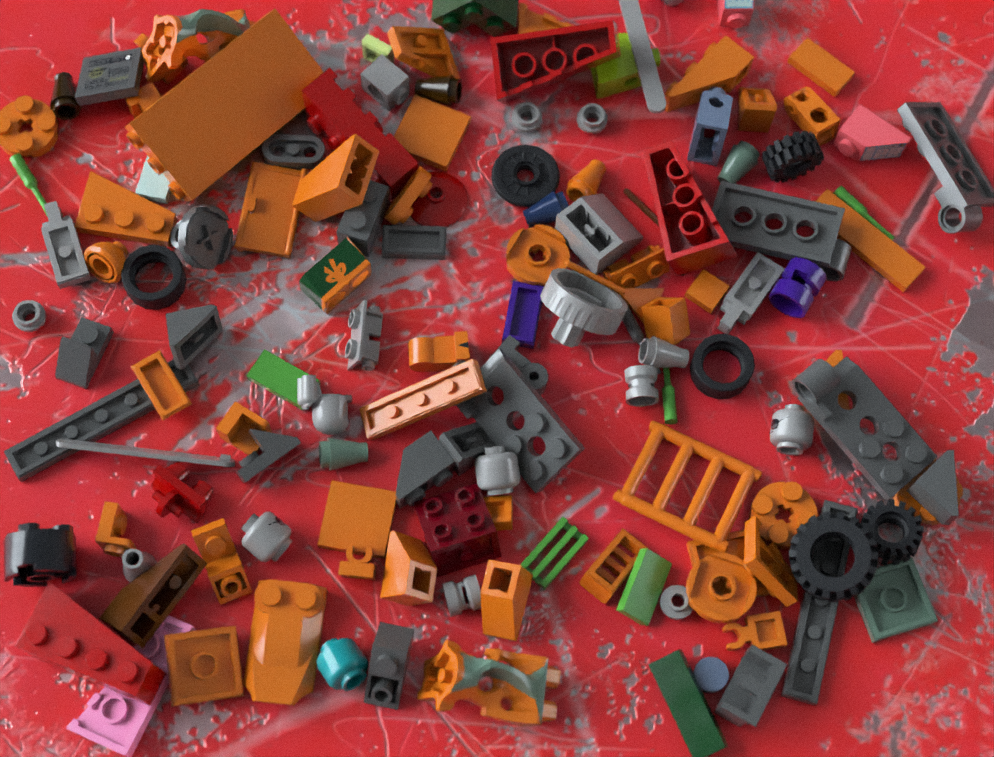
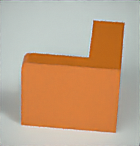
M657 297L641 307L646 338L650 339L652 336L676 345L690 335L685 298Z
M234 402L216 427L220 439L247 455L254 451L258 453L260 450L248 432L250 429L272 433L267 420L237 402Z

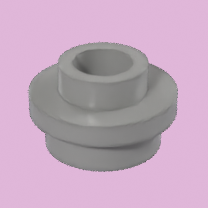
M523 102L514 108L511 121L517 130L533 132L541 125L542 113L535 104ZM530 117L532 120L524 121L522 118Z
M587 104L577 114V124L586 133H599L607 125V113L598 104ZM594 118L597 122H589L587 119Z
M25 300L16 305L12 319L19 330L33 332L40 329L45 323L46 311L40 303L33 300ZM35 314L32 320L25 321L27 315Z
M672 585L663 591L660 597V607L667 617L681 620L689 616L693 610L688 604L686 587ZM672 597H681L684 602L683 606H674L671 601Z

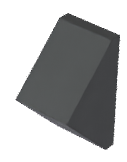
M210 304L166 314L169 346L176 368L182 370L223 331L217 306Z
M477 422L443 432L439 436V442L455 461V472L458 476L475 466V459L485 454L484 448L496 446Z
M947 450L907 490L942 525H949L959 516L954 450Z

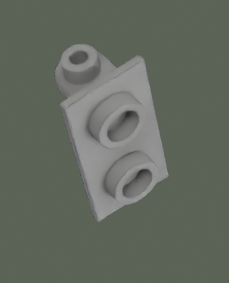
M365 299L355 309L351 310L348 318V327L352 329L351 338L348 340L345 348V358H348L347 370L353 369L357 364H362L363 370L372 371L379 362L380 342L369 340V336L376 338L381 336L383 314L380 312V307L369 306L367 309L368 300Z

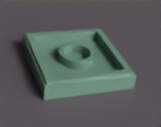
M912 557L905 563L901 560L899 565L890 563L878 567L870 585L861 594L854 596L872 643L925 627L938 621Z

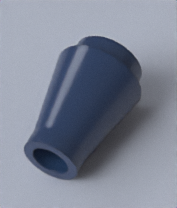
M553 191L522 212L528 227L531 228L535 225L556 222L557 214L569 205L562 191L556 194Z

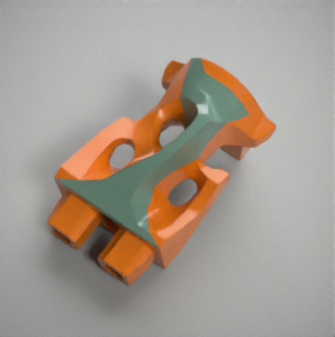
M200 9L184 16L156 14L153 31L141 50L142 56L147 61V81H160L169 69L179 68L182 60L189 56H196L207 62L257 21L248 20L243 9L225 13ZM196 35H203L207 39V43H200Z
M446 640L439 654L424 661V680L421 689L418 691L417 699L436 701V711L451 710L457 700H466L481 707V716L512 723L520 727L541 725L542 722L554 721L556 719V702L544 700L545 688L555 689L558 687L561 671L548 665V657L487 648L484 652L487 659H482L464 652L455 642ZM499 661L508 662L511 666L501 663ZM486 676L492 680V687L484 692L479 689V682ZM502 698L510 701L511 707L509 710H504L501 707L500 701Z

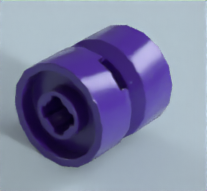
M794 257L787 264L781 275L782 279L776 282L768 298L771 304L780 312L793 318H803L811 307L814 297L818 295L826 282L827 277L825 272L815 263L804 258Z

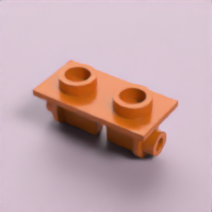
M649 245L647 248L631 255V260L634 263L630 264L626 259L607 266L606 271L602 272V276L604 279L624 289H630L658 278L670 270L664 248L661 249L659 245L655 247Z

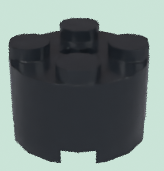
M24 523L18 525V532L9 533L4 538L5 582L13 579V585L44 587L47 586V581L62 577V583H67L77 577L76 536L73 532V526L63 524L53 526L52 528L40 529L38 523Z

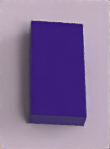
M513 281L502 343L511 335L520 342L519 347L534 349L542 305L540 294L544 286Z

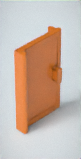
M252 162L234 248L237 251L243 252L246 250L291 259L300 211L292 207L301 179L308 174L306 168L296 170Z

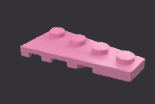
M168 615L143 649L137 645L134 646L138 652L166 673L151 706L104 687L100 693L96 692L87 702L88 707L78 719L74 718L66 729L121 755L131 757L169 684L164 635L196 631L197 629Z

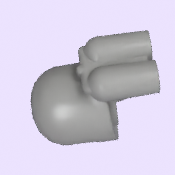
M303 375L302 378H298L297 403L303 410H308L312 406V421L316 430L327 435L343 432L349 425L348 403L352 402V395L322 394L315 375Z

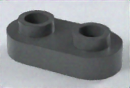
M274 134L265 140L262 145L265 161L270 165L285 168L313 169L326 157L324 143L320 138L312 135ZM278 151L284 152L282 156L274 155ZM310 152L315 153L313 157L305 156L307 153Z

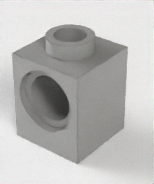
M383 54L361 73L362 90L387 111H390L396 104H402L407 99L410 92L409 76Z

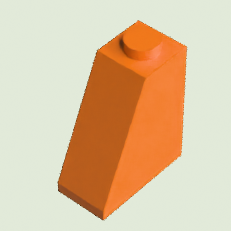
M357 134L352 135L301 179L292 207L313 221L318 222L361 205L377 161L379 150Z

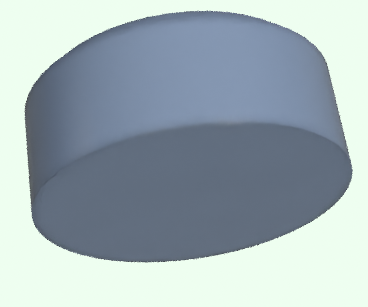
M716 657L701 659L693 670V674L702 692L705 693L719 692L729 679L727 666Z

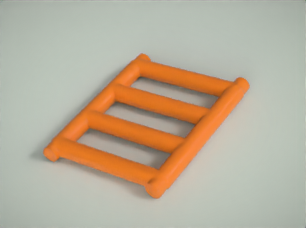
M654 420L651 421L648 430L651 433L622 490L618 489L614 493L613 500L708 547L726 553L729 544L726 541L753 481L757 482L761 478L762 471ZM662 439H665L681 448L653 504H650L634 496ZM692 453L711 462L682 519L665 511V508ZM724 467L741 475L713 534L696 526V523Z

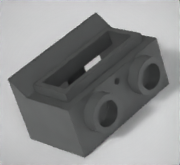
M751 645L745 651L714 713L738 727L744 724L756 727L788 664Z

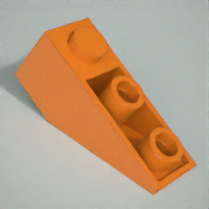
M727 36L718 44L713 42L705 51L704 58L699 63L694 61L687 68L684 78L679 83L674 81L668 87L664 95L666 96L665 111L670 112L700 102L702 92L708 91L712 87H720L726 93L731 92L749 73L754 56Z

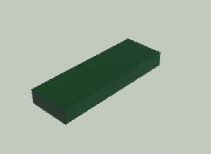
M678 649L649 664L692 757H708L728 747L727 741L682 649Z

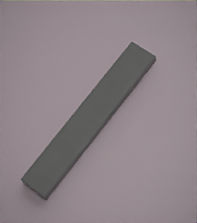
M174 360L168 362L185 393L200 385L188 364L180 370L176 368ZM137 379L5 450L4 453L16 476L23 482L79 451L78 449L57 447V439L96 442L155 410V407Z
M824 500L820 516L823 512L830 511V514L842 512L847 517L852 518L854 516L856 518L858 509ZM827 538L820 541L815 546L812 555L816 569L828 577L843 576L850 544L839 538ZM805 590L803 591L781 696L811 705L818 703L839 601L829 602V600L825 599L820 600Z

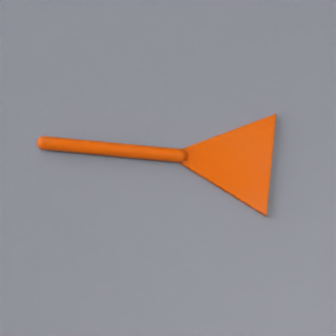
M569 260L565 262L566 267L618 292L643 324L641 307L662 296L664 288L624 289Z

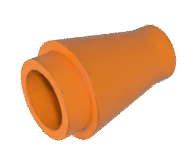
M591 160L584 169L568 181V188L566 190L568 197L575 202L580 197L596 194L602 177L607 170L606 166L599 160Z

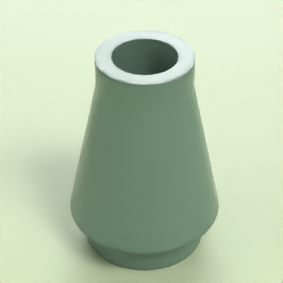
M740 141L737 145H733L720 174L717 176V180L720 183L721 181L734 184L758 164L757 159L760 156L758 150L745 141Z
M327 438V441H320V467L328 468L329 471L353 464L368 462L367 442H353Z

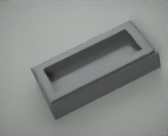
M383 225L382 258L445 260L446 226Z

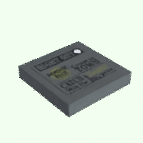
M142 47L84 57L75 94L78 105L83 106L137 96L142 77L143 60L145 59L142 56Z

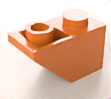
M390 531L380 598L404 606L433 602L437 567L433 563L424 544L420 539L397 531Z
M489 559L480 593L484 635L517 642L533 574L521 565Z

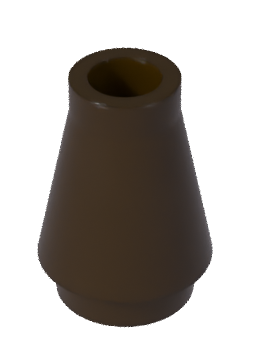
M61 72L54 76V87L50 108L55 116L63 120L77 117L82 108L75 99L76 88L73 83V77L66 72Z
M454 75L426 79L418 78L415 85V95L451 106L453 103L458 104L462 95L461 79H456Z

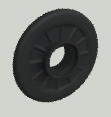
M517 145L505 150L498 156L492 168L491 178L496 192L505 201L516 206L531 207L551 192L556 191L560 173L556 161L545 150L533 145ZM524 169L530 170L534 174V178L531 181L524 182L517 177V173Z

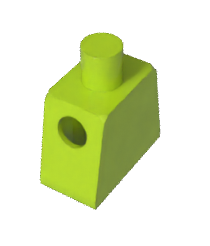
M619 33L621 57L591 68L597 99L642 86L627 33ZM658 48L652 49L656 67H659L660 54Z

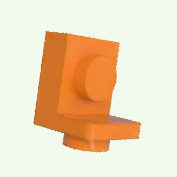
M105 501L95 541L104 549L105 554L122 557L128 549H136V546L130 539L119 538V535H124L127 515H124L125 512L118 503Z

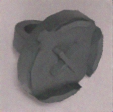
M212 205L192 207L184 215L183 219L174 226L170 237L171 244L180 250L184 260L192 267L213 269L217 264H222L227 259L232 249L233 231L232 228L228 227L227 223L230 220L227 214L219 207Z

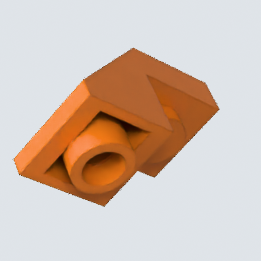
M224 518L191 530L200 555L207 563L205 567L208 578L220 605L253 592Z

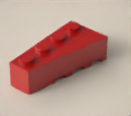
M614 20L490 38L497 101L503 104L621 57L618 25Z
M329 67L302 90L307 117L306 124L314 134H321L327 139V144L332 151H335L354 134H357L378 149L379 154L370 181L389 186V198L392 201L418 169V162L391 133L383 134L381 124L371 111L364 114L359 103L355 100L357 96L349 87L344 91L335 80L338 75Z
M673 141L643 150L666 259L676 275L679 276L739 257Z
M48 582L15 644L16 647L32 657L148 706H151L166 676L163 670L51 582Z

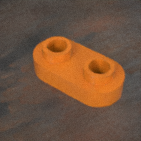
M419 167L392 201L383 218L393 225L398 222L405 223L414 210L411 205L418 196L423 198L433 184L429 181L431 174L424 168Z

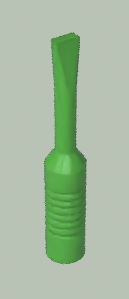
M20 153L12 155L9 159L26 188L32 190L47 215L44 204H47L37 188L38 182Z
M843 186L836 189L834 194L891 240L895 238L868 214L867 208Z
M663 368L664 387L662 388L664 421L665 424L671 425L678 422L675 388L671 385L670 369Z

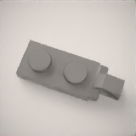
M57 201L44 204L49 221L42 223L41 231L59 288L62 289L91 280L74 221L70 215L63 217Z
M757 252L725 296L720 310L725 315L720 320L717 329L725 334H729L737 321L745 325L778 281L785 268Z

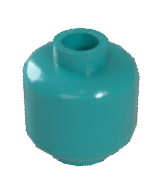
M332 638L322 645L321 653L316 661L318 670L329 686L335 690H353L361 685L367 677L368 659L351 638Z

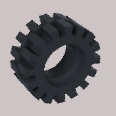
M799 131L794 132L790 137L785 135L783 140L777 139L774 141V145H769L766 147L767 150L762 153V159L769 176L775 182H780L781 180L782 182H787L789 178L795 180L799 175L804 176L807 174V171H813L816 169L815 166H819L822 163L821 161L824 160V155L818 141L811 131L809 133L808 131H803L801 134Z
M888 499L887 505H884L883 500L878 501L876 507L871 505L867 509V513H864L861 524L863 526L866 525L870 530L872 538H875L878 557L882 558L881 565H887L889 560H892L893 565H899L901 560L904 563L909 561L911 555L914 557L921 543L924 526H920L922 519L920 515L914 517L916 510L912 506L908 511L905 510V502L900 501L899 506H894V499ZM883 523L895 524L902 529L904 537L899 542L885 541L879 536L878 527Z

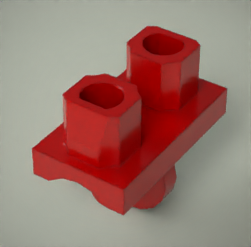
M179 461L174 462L167 468L159 464L153 470L155 478L151 485V489L155 491L152 498L159 503L155 512L160 517H165L170 512L176 517H180L184 513L194 522L198 523L204 517L205 506L213 496V487L204 480H199L192 488L184 482L189 479L190 472Z

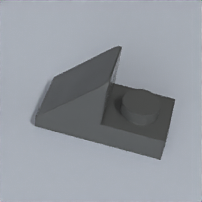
M81 317L71 339L61 338L55 373L56 379L87 389L114 333L112 328Z
M250 429L248 431L263 453L258 456L256 451L242 459L238 462L242 468L236 473L242 482L245 483L301 442L297 437Z

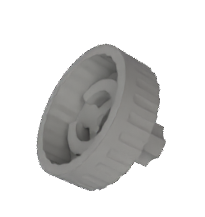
M557 268L552 270L540 294L544 305L559 317L551 333L552 337L571 348L579 345L586 331L600 335H613L616 333L628 310L625 300L614 290L569 269Z

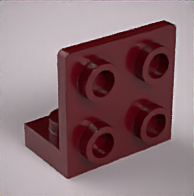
M477 483L414 503L416 514L428 544L430 556L437 567V577L489 561V559L501 557L497 531Z

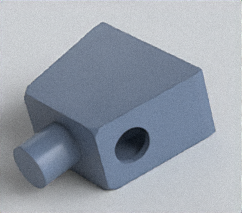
M712 87L708 91L702 92L687 156L689 161L713 166L718 165L728 131L733 98L730 95H726L725 90L720 87ZM705 128L715 130L714 136L711 138L704 137Z

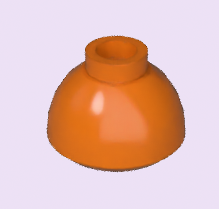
M98 242L85 250L84 259L86 265L97 279L109 284L118 283L122 279L121 272L128 256V250L121 242Z

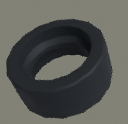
M148 245L138 248L128 256L121 272L123 286L127 294L135 304L145 309L158 310L169 307L179 300L185 290L186 276L182 263L172 250L164 246ZM154 262L165 263L172 269L173 279L161 291L147 293L142 292L136 286L135 276L147 264Z
M728 334L712 335L704 339L695 349L690 364L691 379L697 389L706 396L715 399H730L740 394L748 385L755 367L753 354L748 345L738 337ZM723 350L734 355L741 365L739 377L731 383L713 381L706 375L703 369V361L707 354L712 351Z

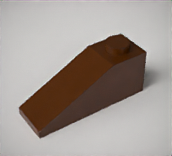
M182 543L121 589L100 616V619L121 636L143 649L207 563L192 549Z

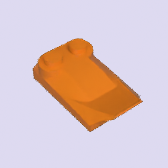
M284 580L258 581V587L254 594L255 607L243 685L250 692L253 701L295 706L302 697L314 692L317 671L316 661L320 650L328 593L327 588L310 583Z

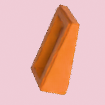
M622 528L585 572L579 584L600 602L606 604L631 573L640 548L647 547ZM619 543L632 552L635 557L632 559L617 547ZM610 554H612V555L615 556L618 560H620L623 564H625L626 567L624 568V567H623L622 565H620L617 561H615L612 557H610ZM603 564L618 577H613L604 568H602L601 565Z

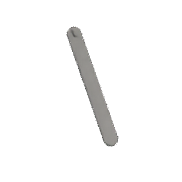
M618 0L647 107L652 113H661L665 110L666 100L638 0Z
M72 439L56 440V446L61 448L222 467L235 466V460L231 459V455L221 454L220 457Z

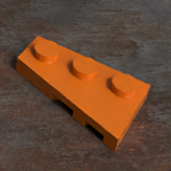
M90 171L75 228L78 233L170 247L171 232L176 225L177 217L174 212Z

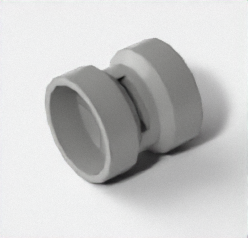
M635 365L625 369V382L629 387L625 393L626 403L636 407L651 406L658 403V390L654 387L657 381V369L650 365Z
M476 575L465 577L459 583L453 581L442 583L450 617L460 615L465 609L470 608L474 611L481 609V590ZM461 587H464L468 604L465 603V598Z

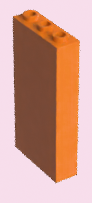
M273 9L127 124L125 128L129 133L126 134V137L136 149L142 148L149 156L148 164L158 175L163 173L170 182L168 185L169 190L178 200L183 198L186 202L192 201L305 108L302 90L324 71L279 12Z

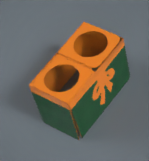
M347 237V239L345 238L301 277L299 281L300 290L328 314L371 276V263Z

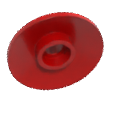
M439 171L429 172L431 174L429 181L433 184L423 198L418 196L411 205L414 210L410 217L421 226L450 227L458 222L466 211V190L463 184L451 174ZM432 193L442 194L439 198L431 197Z

